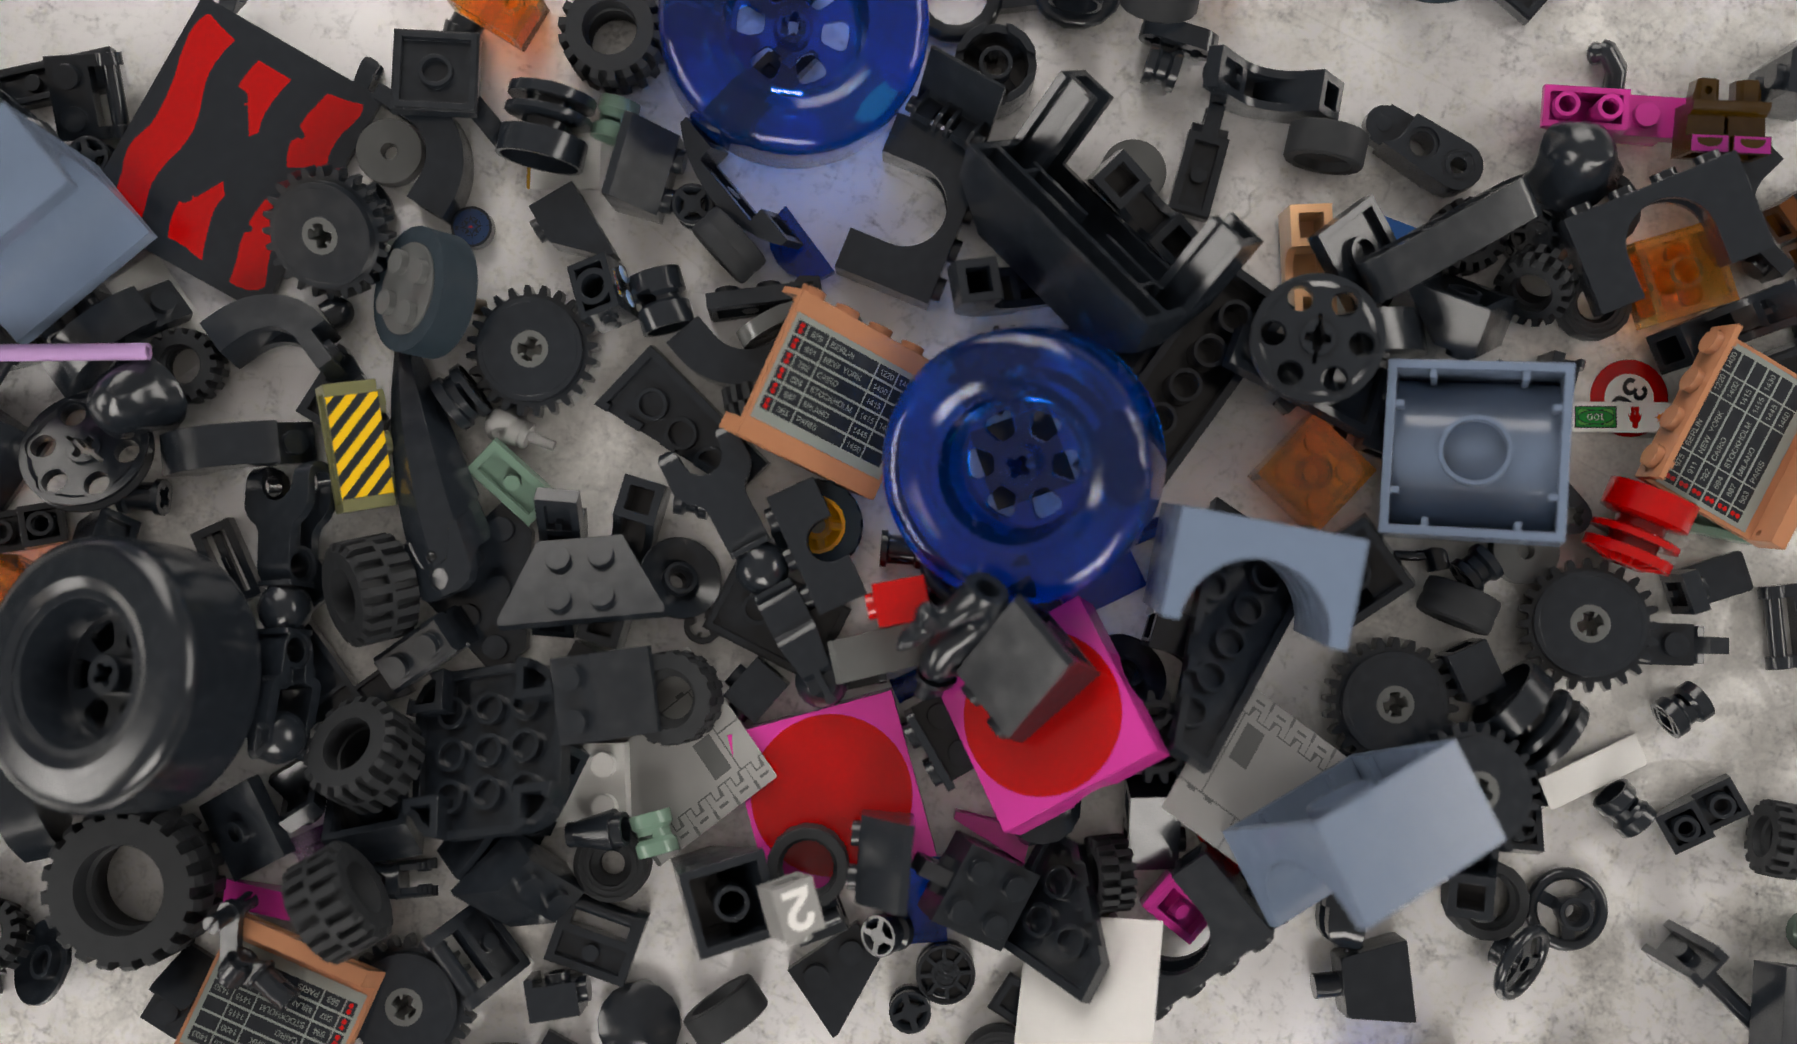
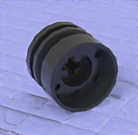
M529 77L512 78L507 91L512 98L506 100L504 109L508 114L521 121H503L500 124L495 152L510 162L531 169L569 176L582 174L588 145L573 134L589 133L592 130L593 123L587 117H592L596 112L597 102L595 99L582 91L559 82Z
M1524 660L1502 673L1507 686L1495 691L1497 696L1495 699L1474 706L1469 721H1473L1474 725L1479 723L1490 724V733L1499 729L1506 731L1503 742L1517 740L1519 745L1515 752L1517 754L1528 753L1530 756L1528 761L1524 763L1527 770H1536L1537 773H1540L1560 760L1578 741L1588 724L1590 713L1583 703L1573 700L1571 693L1567 690L1557 689L1553 691L1555 687L1553 678L1533 661Z

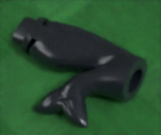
M985 572L972 573L963 580L955 593L941 606L935 608L930 602L924 601L915 609L914 619L900 633L896 650L904 651L914 648L927 641L933 634H936L926 645L917 668L916 680L918 684L914 694L918 699L926 701L939 698L945 690L954 687L959 676L956 673L957 669L1007 608L1010 593L1006 586L996 577Z

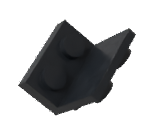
M942 698L922 700L904 710L907 721L901 724L902 729L914 750L922 746L928 757L922 760L923 766L935 787L943 783L947 791L950 792L956 788L953 780L974 769Z

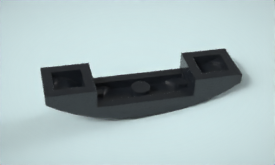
M685 117L680 122L685 150L698 180L713 202L728 214L737 225L754 236L770 243L799 250L804 244L782 217L777 213L764 209L757 213L718 165L729 153L705 124Z

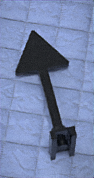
M1668 919L1664 926L1671 934L1657 949L1646 943L1641 950L1652 961L1697 988L1701 989L1704 986L1749 1031L1751 1007L1716 973L1730 957L1718 945Z

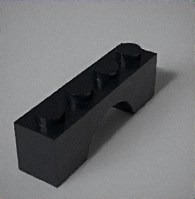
M625 474L613 511L611 535L622 534L641 565L645 554L657 542L672 491L666 485ZM632 620L579 624L575 637L613 649L624 648Z

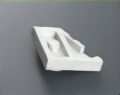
M629 741L584 743L583 748L590 756L566 805L556 819L557 824L555 828H565L567 822L578 821L613 808L619 812L625 811L629 817H632Z

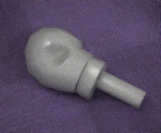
M500 405L487 415L485 419L484 429L491 440L497 437L505 445L517 446L525 449L529 442L551 451L555 449L556 441L534 433L536 424L528 421L527 417L517 415V405L507 411L502 410V405Z

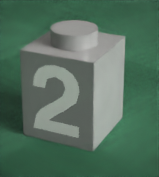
M794 872L756 886L771 938L787 943L788 946H795L810 941L813 938V932L826 928L811 875Z

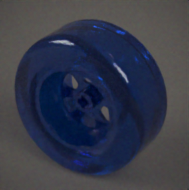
M659 0L658 7L659 36L664 68L670 86L686 114L703 133L727 151L754 163L775 168L800 169L827 165L858 152L874 141L892 123L912 92L920 76L929 42L930 20L928 0H834L820 10L812 7L806 0H783L777 3L771 0ZM742 7H749L765 17L764 30L761 33L744 36L737 32V18ZM789 22L798 23L797 28L799 31L797 36L789 35ZM839 22L848 25L849 36L845 50L837 51L822 42L823 26ZM765 48L772 49L782 59L778 74L771 79L758 72L750 63L751 58ZM813 55L825 68L826 75L814 82L802 84L797 78L796 61L802 57Z
M1012 326L977 334L945 348L931 358L914 375L898 398L889 418L882 449V476L886 500L892 518L911 551L932 573L956 589L972 573L985 572L991 574L1008 589L1010 593L1008 605L1019 594L1035 604L1053 602L1076 594L1100 580L1133 549L1148 529L1160 502L1165 481L1166 454L1162 427L1152 400L1140 380L1123 361L1099 343L1081 334L1051 326ZM1002 410H1007L1011 413L1015 427V434L1005 441L995 437L986 426L987 420ZM1037 410L1051 415L1061 424L1060 431L1048 442L1032 434L1033 418ZM977 448L993 455L994 472L981 478L972 476L970 469L971 449ZM1067 450H1074L1078 453L1079 476L1076 480H1070L1054 472L1053 459L1055 454ZM1022 456L1028 458L1026 466L1029 470L1026 472L1020 470L1022 462L1018 458ZM999 486H1004L1016 495L1014 513L1010 517L997 512L988 504L989 495ZM1047 487L1060 498L1062 506L1055 513L1042 518L1035 512L1032 495L1036 490Z

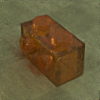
M447 0L456 12L523 52L526 51L550 12L544 0Z

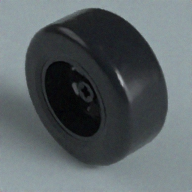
M110 535L87 536L69 540L49 550L30 564L17 577L0 602V768L13 785L30 800L42 807L72 815L156 812L183 804L209 788L234 760L250 731L259 701L262 681V656L258 629L248 602L235 581L216 562L187 547Z

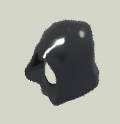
M1559 121L1551 125L1544 133L1536 162L1524 174L1527 176L1535 197L1540 202L1556 212H1565L1587 201H1591L1592 206L1598 204L1608 193L1618 188V180L1624 173V168L1618 159L1616 144L1603 125L1591 121Z
M153 356L151 360H116L115 365L100 375L86 394V406L91 418L98 427L116 439H128L153 431L176 430L184 421L187 413L188 403L180 384L170 371Z

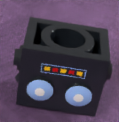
M605 252L567 266L581 321L603 334L638 320V312L627 281L628 275L625 266Z

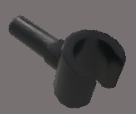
M1431 547L1416 551L1393 550L1401 561L1424 560L1427 572L1450 568L1448 553L1443 548Z

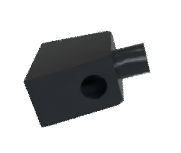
M1395 932L1364 939L1363 945L1359 950L1333 948L1330 952L1332 971L1310 974L1313 997L1315 999L1335 997L1337 1009L1346 1018L1405 1023L1416 1022L1407 940Z

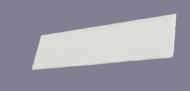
M1635 733L1538 780L1552 811L1648 763Z

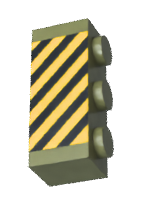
M375 379L319 386L315 389L336 514L396 505L394 472H391L388 455H392L393 441L390 431L384 430L381 414L386 413V399L382 388L377 389Z

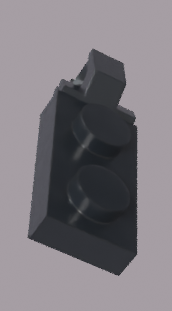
M1210 102L1209 106L1205 109L1202 123L1193 122L1187 132L1168 201V206L1175 212H1181L1185 218L1204 223L1209 218L1230 141L1227 139L1229 131L1220 129L1226 106Z
M799 275L794 282L790 281V283L781 284L779 281L768 280L760 282L756 287L740 289L733 285L722 286L715 289V292L705 293L706 306L713 322L753 318L777 305L793 300L792 297L782 292L784 286L801 289L803 284H807L822 291L819 276Z
M1661 623L1660 629L1650 632V637L1660 641L1659 645L1647 647L1645 650L1653 657L1652 661L1648 663L1638 661L1637 664L1683 666L1704 664V654H1729V638L1704 637V626Z

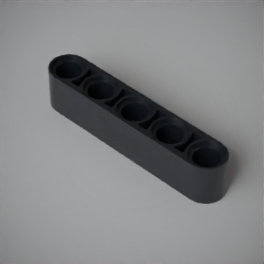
M1520 174L1498 183L1357 261L1355 266L1368 295L1375 303H1379L1410 289L1535 219L1542 212L1526 174Z

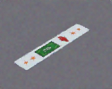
M1573 402L1572 432L1657 433L1660 428L1659 421L1663 412L1673 402Z

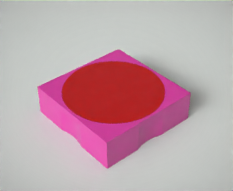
M1079 595L1049 613L1100 675L1023 743L1008 738L1002 740L994 733L986 721L990 715L982 705L975 706L961 690V686L965 683L959 676L954 687L945 690L941 696L1004 833L1022 835L1073 808L1081 799L1093 791L1117 784L1170 756L1142 699L1138 697L1127 681L1122 669L1120 656L1094 605Z
M892 687L842 700L836 705L801 715H788L744 727L777 775L775 779L745 801L756 845L763 848L766 861L776 839L788 828L802 823L821 824L833 830L846 846L849 863L857 864L859 847L850 846L853 820H861L863 809L914 814L915 827L912 861L917 851L931 857L937 856ZM732 734L727 737L733 756ZM805 840L794 844L788 849L783 858V872L785 876L794 872L811 875L815 889L827 884L833 874L834 862L831 853L824 845L816 841Z

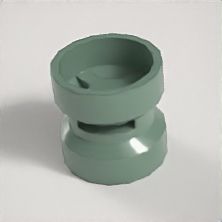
M602 93L597 105L600 110L599 118L593 122L590 136L598 141L614 146L624 111H630L639 115L641 106L623 96Z
M670 807L628 818L631 831L637 834L638 843L635 849L638 860L680 849L677 836L671 832L670 824L673 817Z

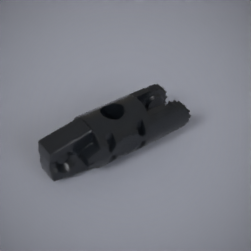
M437 857L372 864L380 878L385 877V888L389 899L400 900L439 895L438 885L430 883L410 887L409 871L425 872L438 868Z

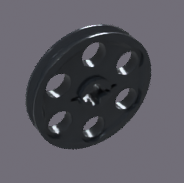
M1328 273L1300 275L1277 286L1259 306L1251 324L1249 335L1251 359L1263 382L1279 396L1291 402L1307 406L1334 404L1358 392L1377 371L1384 355L1386 342L1384 321L1373 299L1366 291L1352 281ZM1298 288L1306 290L1312 298L1311 307L1305 311L1292 309L1287 300L1290 291ZM1347 294L1351 296L1356 303L1355 313L1348 317L1337 315L1332 308V299L1336 295ZM1320 315L1321 323L1319 330H1321V337L1328 339V343L1322 344L1316 353L1315 364H1313V345L1311 341L1305 340V336H1311L1318 325V316ZM1267 323L1279 324L1285 332L1284 341L1273 346L1266 344L1260 336V330L1263 325ZM1355 334L1367 335L1373 342L1372 353L1366 357H1359L1353 354L1349 348L1350 338ZM1292 362L1298 365L1302 372L1301 381L1293 386L1283 384L1277 376V369L1281 364ZM1329 368L1341 370L1346 377L1345 387L1336 392L1328 390L1322 384V373Z
M88 392L63 398L43 410L26 430L19 449V468L27 486L47 504L67 512L84 513L97 511L123 500L144 480L151 468L155 454L153 432L128 439H116L98 427L87 410L86 394ZM76 410L86 411V416L81 423L75 426L66 425L67 417ZM51 440L56 442V447L50 455L36 457V450L43 442ZM72 441L77 442L83 448L94 449L95 454L103 462L98 461L92 455L81 454V450ZM139 446V453L134 460L125 463L119 462V455L125 448ZM60 474L67 475V482L63 488L55 492L47 490L48 482L54 476ZM100 477L109 478V485L105 491L99 494H89V487L94 480Z

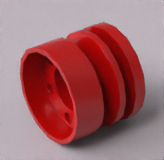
M1611 476L1600 499V503L1616 513L1614 519L1593 516L1590 524L1606 532L1607 535L1603 536L1592 532H1585L1581 541L1582 544L1595 550L1602 558L1639 573H1655L1669 577L1674 565L1656 555L1661 553L1678 557L1681 549L1664 539L1666 533L1688 536L1700 508L1682 497L1649 484L1621 476Z

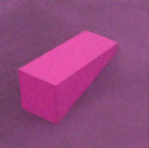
M957 808L954 809V820L1020 862L1025 863L1028 845L1021 843L1016 835L1004 833L997 818Z
M233 878L226 879L223 902L231 898L237 899L246 891H252L254 893L251 898L257 895L259 903L257 907L249 912L290 921L284 905L281 885L242 879L235 882Z

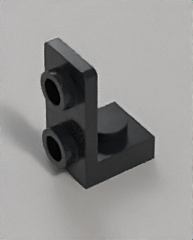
M1732 551L1672 570L1669 577L1659 575L1672 614L1696 615L1712 610L1710 603L1751 591L1754 587L1741 551Z

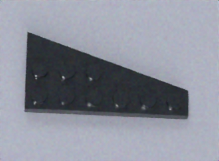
M1219 497L1214 498L1210 502V511L1247 517ZM1243 559L1227 563L1210 572L1195 587L1168 750L1203 774L1211 771L1294 617L1293 602L1286 584L1279 574L1261 559Z

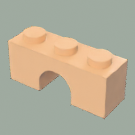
M1332 203L1289 205L1278 215L1281 283L1304 274L1325 273L1307 238L1333 220ZM1298 288L1290 291L1288 294V303L1295 307L1294 310L1305 311L1311 307L1312 298L1306 290ZM1336 295L1332 299V308L1338 315Z

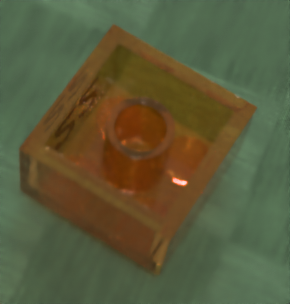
M1701 223L1633 242L1626 246L1629 259L1645 295L1644 299L1632 303L1631 315L1636 331L1740 300L1730 266L1727 265L1719 268Z
M1309 414L1301 418L1247 477L1301 528L1320 531L1377 469L1326 421L1313 414Z

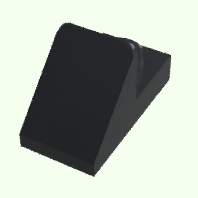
M195 943L183 949L150 986L149 990L154 995L140 1018L170 1037L177 1039L216 956Z

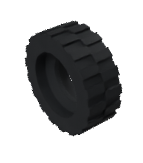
M674 650L652 654L656 689L664 679L671 676L679 677L689 684L693 694V703L689 712L679 719L666 717L660 712L662 731L642 735L647 738V741L653 744L660 743L661 746H677L704 737V733L710 732L714 728L713 724L720 718L722 713L720 711L721 705L724 704V696H722L721 689L723 685L716 675V669L714 666H710L707 663V659L703 656H696L694 652L688 650Z

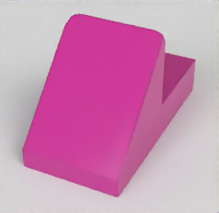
M1164 870L1139 900L1141 905L1159 921H1164L1163 924L1189 945L1208 925L1202 913L1172 879V873L1169 870Z

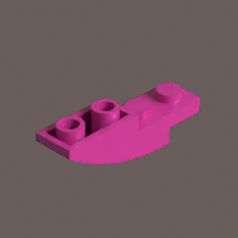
M1545 84L1542 87L1540 128L1548 130L1551 125L1559 121H1591L1603 125L1617 144L1653 147L1658 142L1672 143L1675 108L1686 104V98L1631 95V89Z

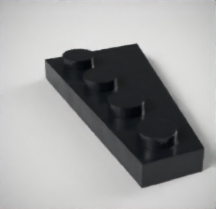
M1243 324L1234 328L1222 366L1276 394L1263 382L1252 362L1249 348L1251 326ZM1265 329L1260 330L1262 340L1268 345H1278L1284 341L1285 334ZM1382 359L1377 371L1367 384L1343 401L1324 406H1307L1294 402L1291 403L1358 439L1370 437L1387 384L1389 361ZM1286 362L1278 367L1277 376L1283 384L1293 386L1301 381L1302 372L1298 365ZM1329 368L1322 373V384L1328 390L1336 392L1345 387L1346 377L1341 370Z
M650 345L594 403V405L620 418L625 424L638 432L641 431L656 440L664 448L692 462L695 467L707 474L712 473L720 465L722 452L715 433L724 415L655 345ZM741 438L752 458V472L747 482V488L770 462L752 443Z

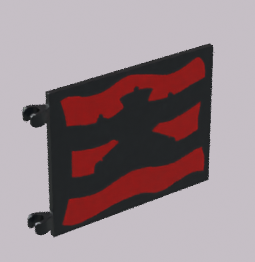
M200 0L103 172L157 236L144 249L236 300L254 295L275 294L287 269L283 265L275 266L273 263L277 258L275 250H267L266 245L272 241L271 236L262 231V228L270 226V220L263 216V211L274 208L267 198L269 195L279 193L275 186L277 182L288 180L287 174L301 171V168L315 165L317 168L320 165L331 164L334 170L335 168L348 166L356 152V144L360 134L373 122L381 108V105L371 97L373 94L371 90L382 77L384 68L378 61L371 57H365L358 67L354 81L237 15L248 0H219V3L213 0Z

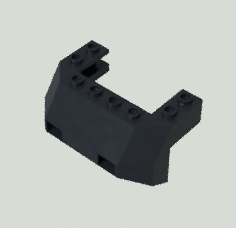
M1086 70L1060 71L1013 139L968 144L959 177L977 232L981 238L1091 350L1137 353L1161 344L1209 307L1264 241L1234 212L1229 213L1224 220L1217 215L1207 221L1173 265H1168L1066 164L1114 97Z

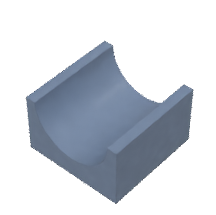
M2 102L0 103V324L17 343L29 344L153 242L157 236L96 163Z
M1389 359L1378 527L1380 535L1394 538L1560 547L1564 544L1566 540L1576 363Z
M1162 502L1143 602L1161 616L1180 619L1183 607L1190 593L1210 572L1237 560L1261 559L1279 574L1289 590L1294 608L1293 630L1328 648L1348 651L1369 540Z
M1456 739L1351 754L1222 831L1269 927L1283 925L1333 893L1359 930H1369L1507 840Z

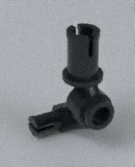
M246 891L237 899L231 898L221 903L217 912L206 917L203 921V927L206 931L211 928L208 932L209 934L214 935L220 931L218 981L228 989H237L242 985L246 986L249 990L255 988L277 1008L278 1012L282 1013L299 997L301 990L296 988L274 968L275 962L273 960L258 959L251 949L243 947L245 913L257 907L259 903L257 895L251 898L254 892Z

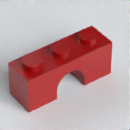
M924 574L871 584L872 593L865 594L869 620L877 619L879 628L909 623L914 619L915 609L922 602L928 601L931 603Z

